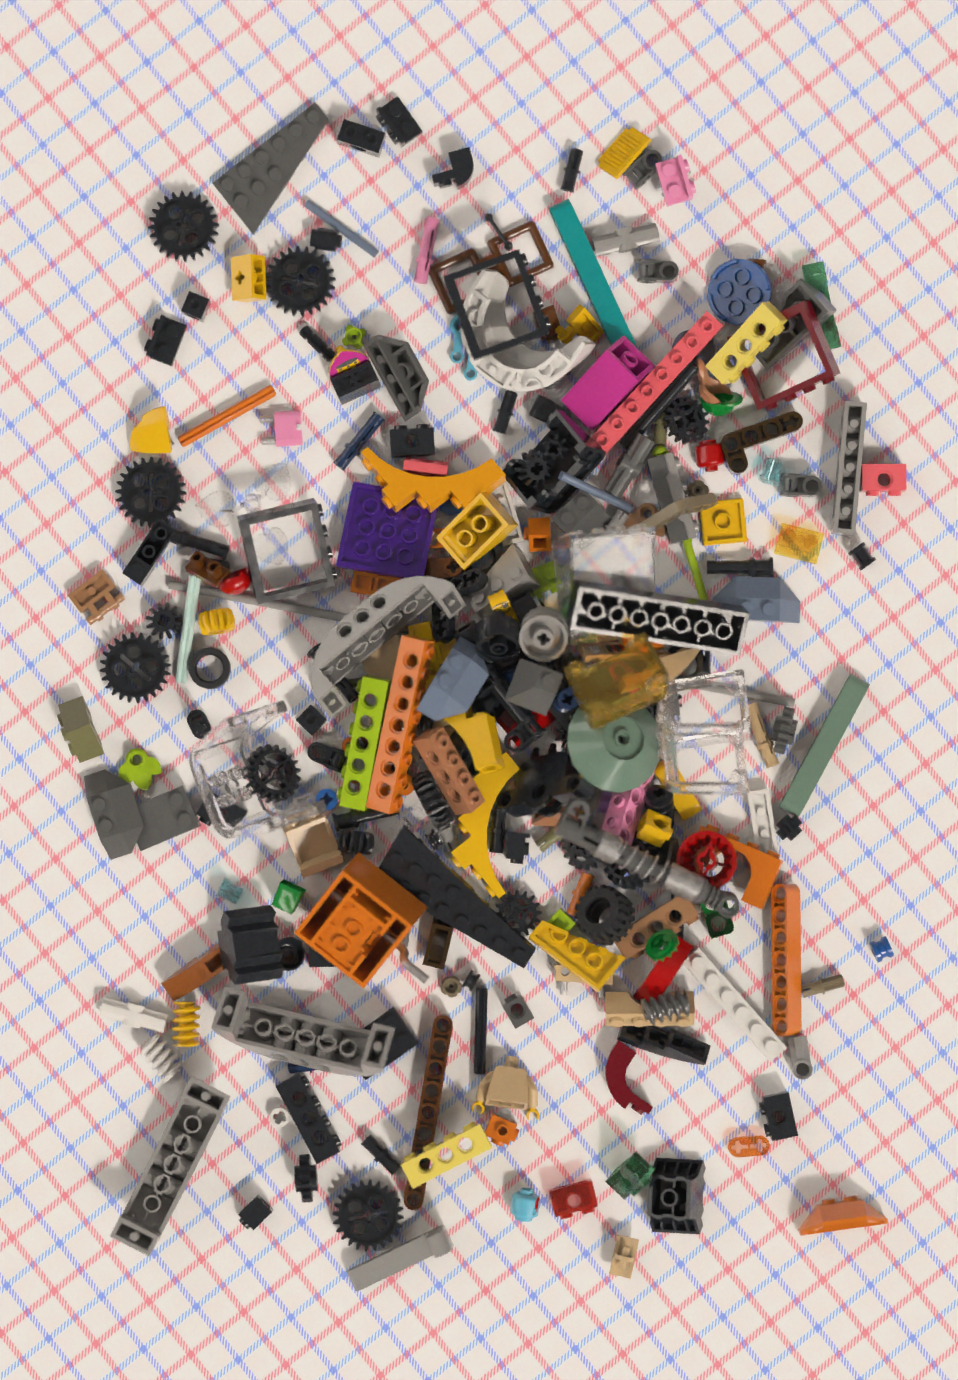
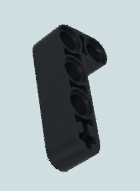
M492 692L481 701H474L471 706L473 715L478 712H486L495 718V722L505 710ZM454 730L449 738L470 775H473L478 770L475 768L472 755L463 738Z

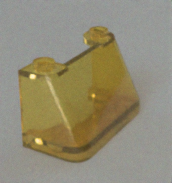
M645 632L640 635L631 636L627 640L625 651L589 667H586L583 662L576 661L564 668L565 676L591 729L602 727L660 701L670 691L669 674Z

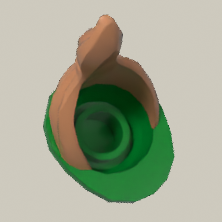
M696 358V366L699 368L697 376L700 381V402L704 410L715 417L729 414L734 406L742 403V395L731 391L725 384L723 385L720 381L709 377L704 361Z

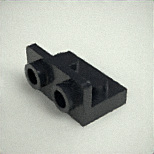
M398 96L384 106L376 108L378 115L375 117L382 127L386 125L390 131L388 136L395 145L399 143L402 148L423 133Z
M161 314L160 319L156 318L152 326V331H155L152 339L148 338L144 347L147 358L172 367L188 326Z

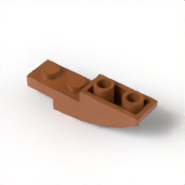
M219 942L200 957L192 959L161 983L173 1001L185 996L223 971Z

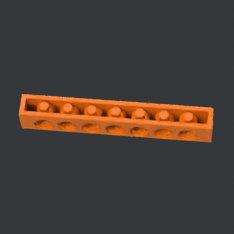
M415 635L401 636L366 803L367 808L392 814L399 813L403 805L402 795L408 781V767L412 762L413 740L417 738L416 728L421 719V713L416 709L426 693L425 685L430 676L429 666L435 653V641ZM415 655L418 659L417 665H415L414 663ZM410 677L413 679L412 687L409 684ZM405 699L409 702L408 708L405 706ZM401 720L404 722L403 730L400 727ZM396 742L399 743V751L396 749ZM392 763L395 765L394 772L391 769ZM387 785L390 786V794L387 792Z

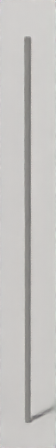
M169 581L168 589L187 592V583ZM200 586L199 595L335 621H341L346 615L345 613L277 600L258 605L255 596L245 594L228 595L219 589ZM406 625L398 633L409 634V625ZM634 668L637 673L642 672V670ZM698 680L691 685L683 686L788 707H794L795 699Z

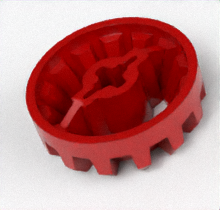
M699 831L683 841L679 847L676 862L678 866H682L706 878L711 886L714 885L716 888H722L732 880L737 870L738 857L733 844L724 835L713 831ZM706 846L705 851L695 856V853L700 848ZM716 848L721 851L724 863L719 862L718 856L715 854ZM710 855L713 863L705 867L706 864L702 862V859ZM694 859H696L697 865L700 868L699 873L694 867ZM717 866L723 867L718 874L709 877L710 871L714 870Z

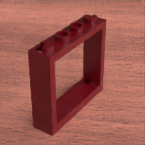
M810 300L802 301L781 311V314L787 321L801 314L825 372L766 399L752 366L745 367L741 372L758 410L766 409V411L775 409L779 407L778 402L784 400L787 403L798 398L796 394L802 391L804 394L817 389L815 385L821 382L823 385L831 383L835 380L834 376L841 373ZM762 323L759 325L760 333L765 332V326Z

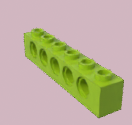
M366 674L358 681L357 692H360L358 701L355 700L353 706V714L356 715L355 721L351 722L349 728V735H352L351 743L347 744L345 749V757H348L347 765H343L341 771V778H344L343 786L339 787L337 799L340 800L339 806L361 811L368 809L366 803L392 679ZM370 693L376 697L375 705L367 702V694ZM364 715L372 718L371 726L363 724L362 718ZM359 737H365L368 740L367 748L359 745ZM356 758L363 760V769H358L355 766L354 761ZM351 780H357L360 783L359 791L351 788Z

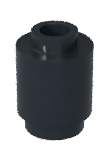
M326 228L312 229L310 236L311 247L336 252L337 248H341L342 235H339V230Z

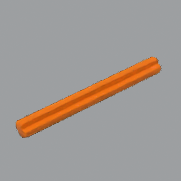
M269 385L181 434L178 436L181 446L185 447L273 398L276 396L273 386Z

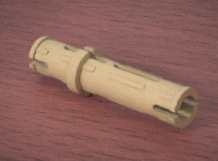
M757 702L744 706L757 740V749L761 752L766 769L780 764L775 752H773L774 742L770 740Z

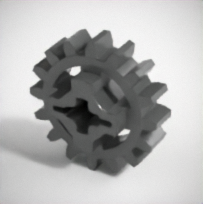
M784 706L781 717L776 716L770 738V740L775 741L773 750L775 753L784 754L787 744L792 745L798 723L797 720H793L795 708Z

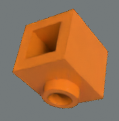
M550 517L528 518V527H524V540H529V552L551 551Z
M492 1113L485 1133L488 1137L492 1138V1143L503 1147L504 1144L509 1145L510 1141L515 1142L519 1129H516L517 1123Z

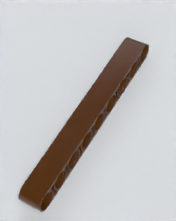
M446 1014L438 1015L433 1022L411 1153L423 1150L424 1146L434 1141L453 1028V1021ZM441 1018L449 1021V1028L445 1031L439 1030L437 1027V1021ZM441 1040L445 1043L446 1048L443 1052H436L434 1050L433 1044L435 1041ZM438 1062L441 1064L442 1071L439 1074L430 1072L429 1066L432 1063ZM430 1084L438 1087V1093L434 1096L426 1093V1087ZM426 1106H431L435 1111V1114L430 1118L422 1114V1109ZM422 1128L429 1129L431 1132L430 1138L426 1140L421 1139L418 1135L419 1130ZM427 1158L424 1161H420V1167L425 1170L429 1169L430 1159ZM407 1179L404 1204L408 1209L417 1210L422 1206L427 1182L413 1189ZM410 1194H417L420 1202L416 1205H411L407 1198Z

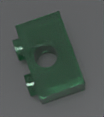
M635 1151L615 1168L605 1182L623 1199H626L629 1195L634 1197L651 1182L652 1178L650 1175L655 1169Z

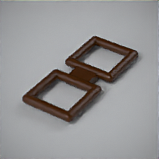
M529 221L503 233L508 241L528 231L530 232L544 262L527 270L528 275L533 274L534 277L552 269L554 263L535 222ZM499 235L488 240L487 245L491 255L483 259H479L476 250L470 248L430 266L429 276L447 314L451 315L456 313L438 273L469 258L472 265H476L501 256L498 245L502 244L503 241ZM505 262L487 268L502 274L508 280L509 287L523 282L520 274L511 276Z

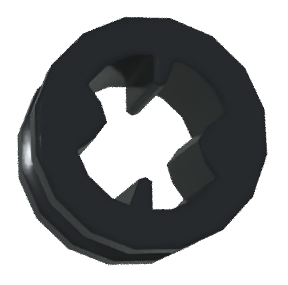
M431 829L430 834H424L435 851L438 845H444L434 829Z
M471 969L462 987H468L469 991H472L481 975L479 973L477 975L474 974V970Z

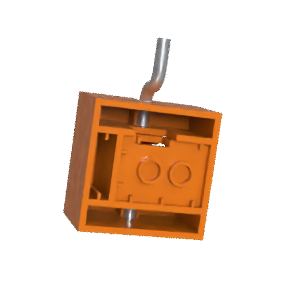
M358 852L342 870L294 934L363 989L395 948L400 952V963L407 971L424 984L429 979L427 974L408 959L409 951L402 942L403 938L428 907Z

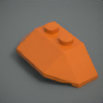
M857 1195L845 1196L843 1201L836 1202L835 1198L823 1199L822 1204H817L799 1227L798 1232L800 1236L888 1224V1219L864 1200L857 1198Z

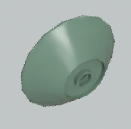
M607 692L585 702L576 709L568 726L567 747L573 766L585 780L600 790L622 793L640 787L653 775L660 760L661 737L655 719L643 704L628 695ZM619 736L623 739L622 743L618 741Z

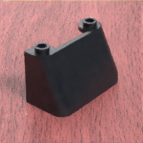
M556 410L548 416L546 425L550 431L534 448L536 452L538 450L543 451V457L548 456L550 458L546 464L552 465L551 469H547L551 476H544L546 483H538L537 487H532L531 484L529 486L524 485L523 480L517 479L520 472L514 470L520 466L516 462L517 459L508 461L502 470L506 474V481L526 506L531 510L546 514L557 511L577 489L558 478L561 471L584 481L606 455L603 448L560 410ZM558 432H561V436L569 437L567 442L571 448L565 451L567 456L563 459L558 455V458L553 460L549 454L545 455L546 447L542 446V444L548 441L547 436L550 433L555 437ZM534 465V467H531V471L533 469H536V465Z

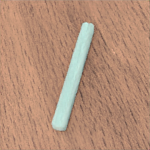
M190 575L188 579L175 681L182 684L187 683L188 665L191 657L201 579L194 575Z

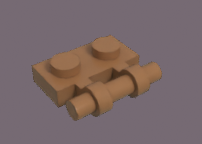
M103 569L67 595L80 613L87 609L91 611L92 614L85 618L90 625L97 620L100 622L104 619L103 616L112 609H117L120 606L119 604L125 600L121 592L114 597L111 595L110 592L116 588V585ZM105 597L108 602L97 609L94 604Z

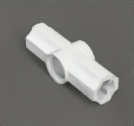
M104 997L99 1015L121 1021L122 1024L128 1026L143 1027L164 1033L169 1014L147 1009L146 1006L137 1003H125Z

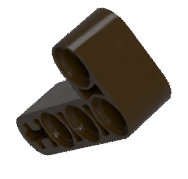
M791 411L724 435L720 444L729 472L733 475H741L747 469L748 460L744 450L797 432L803 424L801 414ZM790 417L793 420L797 419L798 422L794 428L792 425H787L783 428L785 431H782V424L787 423ZM774 424L778 430L777 434H768L766 426ZM753 431L757 435L756 441H747L745 433ZM728 438L735 440L736 448H726L725 440ZM740 459L743 462V469L735 470L732 467V461Z

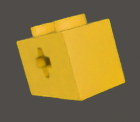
M246 254L231 257L232 301L248 303L267 300L265 256Z

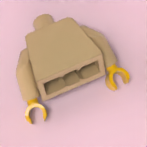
M507 1056L505 1058V1066H496L494 1071L488 1072L480 1081L475 1097L477 1101L471 1107L472 1112L475 1105H480L482 1107L480 1114H482L485 1110V1105L526 1110L527 1120H529V1114L535 1112L536 1120L539 1119L540 1115L536 1109L538 1107V1089L532 1077L527 1075V1070L518 1068L519 1059L517 1057Z

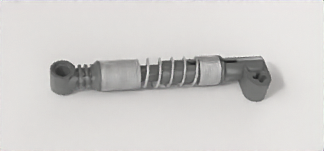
M574 796L567 802L556 824L554 834L589 850L591 855L609 864L617 863L619 869L627 868L630 874L638 873L640 879L645 878L649 874L651 884L660 880L661 889L663 888L691 903L708 905L709 908H713L723 917L733 918L739 913L740 903L733 892L721 891L720 888H716L714 885L711 886L706 878L674 863H671L667 868L669 860L663 866L657 863L659 855L653 861L654 857L649 855L648 851L646 853L640 851L638 846L634 848L627 844L628 841L624 843L622 838L606 830H596L586 825L585 823L590 815V806L587 799L583 796ZM580 805H582L583 811L579 810L577 812L578 818L581 819V821H577L567 816L568 814L575 816L574 807L578 808ZM652 876L657 878L654 882H652ZM727 900L734 902L733 906L729 909L722 907L723 903Z

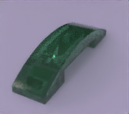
M824 262L802 265L803 280L823 293L831 302ZM833 314L821 325L830 349L841 347L838 328Z

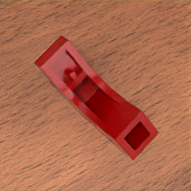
M678 936L680 944L676 946L677 951L672 952L671 957H665L664 961L657 960L633 997L640 1002L641 999H645L649 1003L650 997H654L657 1001V996L663 995L693 948L691 944Z

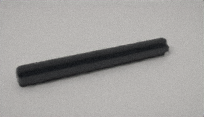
M690 362L622 438L620 443L624 448L628 450L638 432L644 434L699 372V368L695 364Z

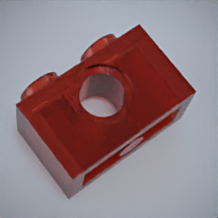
M592 1179L549 1189L555 1217L560 1216V1219L573 1217V1213L581 1211L582 1214L595 1211V1207H598ZM572 1194L578 1195L580 1197L579 1204L575 1206L570 1205L568 1197Z

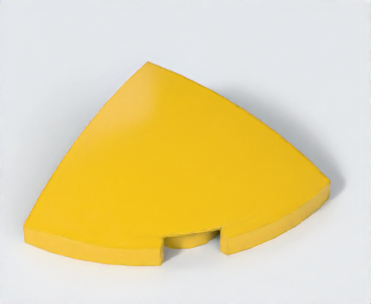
M166 406L154 408L142 415V420L138 425L134 426L131 433V451L155 454L172 452L173 448L169 434L170 422Z

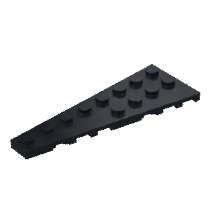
M403 825L378 868L428 907L425 910L426 912L520 967L525 968L536 948L519 931L516 932L502 915L497 914L486 900L478 896L474 892L475 890L460 875L439 859L440 857L435 852L433 853L421 838H417L408 829V826Z

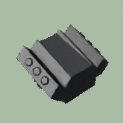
M271 905L223 912L220 921L222 930L217 931L223 970H228L229 978L234 985L282 978L285 968L280 963L283 953L279 947V927L274 922L276 911Z
M655 1159L652 1176H649L647 1214L650 1216L652 1232L701 1233L703 1227L701 1217L704 1212L703 1190L705 1186L703 1176L706 1170L704 1160Z

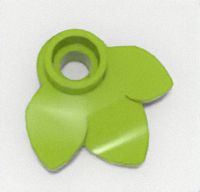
M134 748L127 753L126 762L119 768L118 775L129 783L133 781L141 790L147 791L152 783V775L162 773V769L156 758L147 756L146 752L140 748ZM135 755H139L141 757V761L139 763H135L133 761V757Z

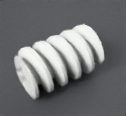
M158 1033L138 1048L143 1047L140 1053L141 1056L149 1055L146 1063L154 1061L151 1067L152 1070L159 1068L157 1077L165 1075L162 1081L164 1084L181 1071L179 1068L182 1065V1061L174 1063L177 1055H168L171 1048L163 1049L166 1041L158 1042L157 1040L160 1037Z

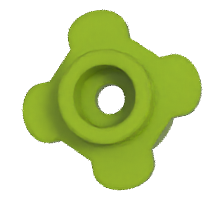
M353 325L346 326V334L342 339L343 345H351L356 349H361L363 347V337L366 336V330L364 328L358 329L353 327Z

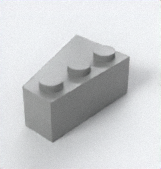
M512 544L488 571L486 586L468 595L467 598L474 612L483 619L493 613L487 596L503 589L511 603L513 597L531 588L535 591L541 586L525 555Z

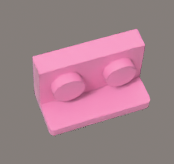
M682 154L677 155L676 158L655 163L667 207L693 199V193H696L693 180L689 181L687 172H690L687 159L683 160Z

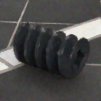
M653 785L647 788L645 792L646 810L650 809L672 818L671 828H673L675 821L672 790L664 785Z

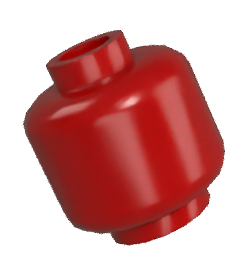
M716 439L700 441L699 445L695 447L696 465L699 468H705V472L718 471V466L724 464L723 450L721 444L716 443Z

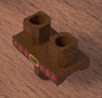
M198 550L190 557V562L185 567L188 573L201 579L203 584L211 585L216 589L221 581L230 574L229 569L222 566L221 563L206 557Z

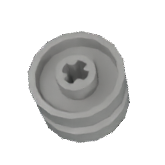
M537 607L530 610L524 616L520 625L519 643L523 652L529 658L539 662H549L558 658L564 652L568 643V625L565 623V617L558 610L551 607Z

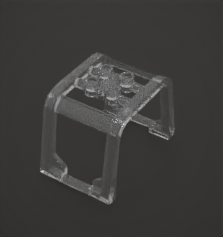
M739 669L678 679L663 685L659 690L655 737L656 741L659 740L658 759L664 760L666 789L677 794L747 795L749 793L743 741L752 740L744 670ZM724 685L734 696L738 695L741 720L737 722L681 723L678 691ZM722 743L734 744L737 769H734L727 781H679L676 757L681 750Z
M283 700L225 718L191 748L189 754L191 772L211 823L222 837L234 838L271 832L319 815L327 810L324 800L301 807L280 810L272 801L265 803L263 798L259 800L263 811L226 823L223 819L219 807L226 808L234 805L236 801L244 802L252 797V787L247 788L243 786L239 788L240 785L237 781L243 778L247 772L242 770L244 766L236 765L226 772L218 771L211 775L210 778H207L202 761L239 748L246 766L245 760L250 757L252 752V736L269 722L288 711ZM256 718L251 724L248 723V720ZM249 724L241 731L239 737L213 745L223 736ZM224 785L226 793L215 799L211 786L216 788Z

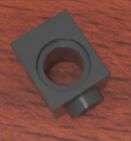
M514 993L504 999L505 1004L502 1007L515 1029L534 1019L521 994L516 996ZM516 1003L521 1004L524 1008L523 1013L519 1016L511 1013V1007Z

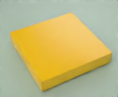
M743 498L717 500V505L700 511L703 546L747 542Z

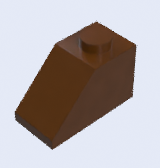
M554 305L541 309L543 316H548L552 327L548 329V335L540 337L541 342L547 341V344L559 340L555 330L560 326ZM533 312L532 319L536 327V330L540 329V327L535 316V313Z

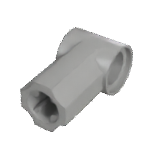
M807 1035L787 1038L793 1075L798 1079L805 1080L813 1072ZM800 1063L806 1064L809 1068L805 1076H800L796 1071Z

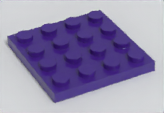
M353 481L336 567L401 579L424 576L438 508L430 513L427 508L422 509L415 498L396 513L392 507L388 509L382 502L381 489L383 488L381 486Z

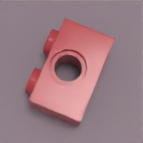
M906 464L861 465L860 492H866V496H879V492H888V496H901V492L907 490ZM879 475H886L888 477L889 483L887 486H882L878 483Z

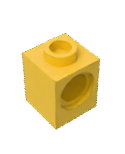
M647 809L638 823L636 838L661 847L665 840L668 841L673 833L671 828L672 818Z

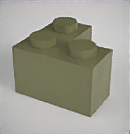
M80 696L59 704L60 714L57 715L60 726H64L61 729L64 740H69L70 742L68 747L71 755H76L79 763L103 755L104 750L101 739L94 727L91 713L84 697Z

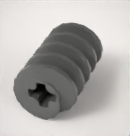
M683 989V995L679 990H676L674 997L670 992L666 993V999L661 994L657 996V1001L654 997H650L649 1003L645 999H641L644 1018L646 1022L649 1020L652 1025H655V1018H658L663 1023L664 1016H667L669 1021H672V1014L674 1013L678 1019H681L682 1011L689 1017L690 1006L685 989Z

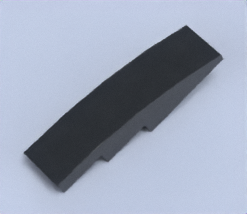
M621 1026L617 1036V1040L636 1048L699 1065L706 1064L711 1045L673 1028L666 1031L657 1026Z

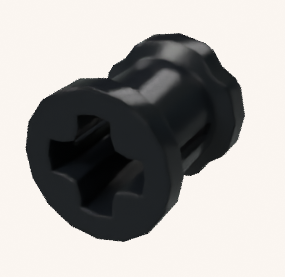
M864 542L848 553L849 556H853L860 566V571L877 560L867 551Z

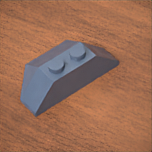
M736 576L712 598L714 602L744 606L750 613L748 621L800 623V600L781 578Z
M460 636L416 709L417 711L434 721L468 711L489 675L485 661L479 657L475 644Z

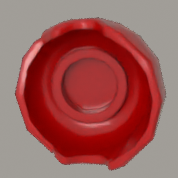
M248 567L231 572L220 583L219 589L228 595H238L246 591L251 584Z

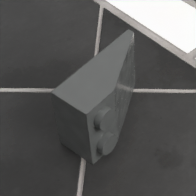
M185 785L138 804L144 823V828L137 841L140 851L201 827Z

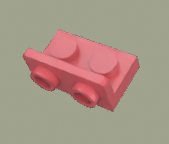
M406 457L403 471L426 477H445L448 473L449 463Z

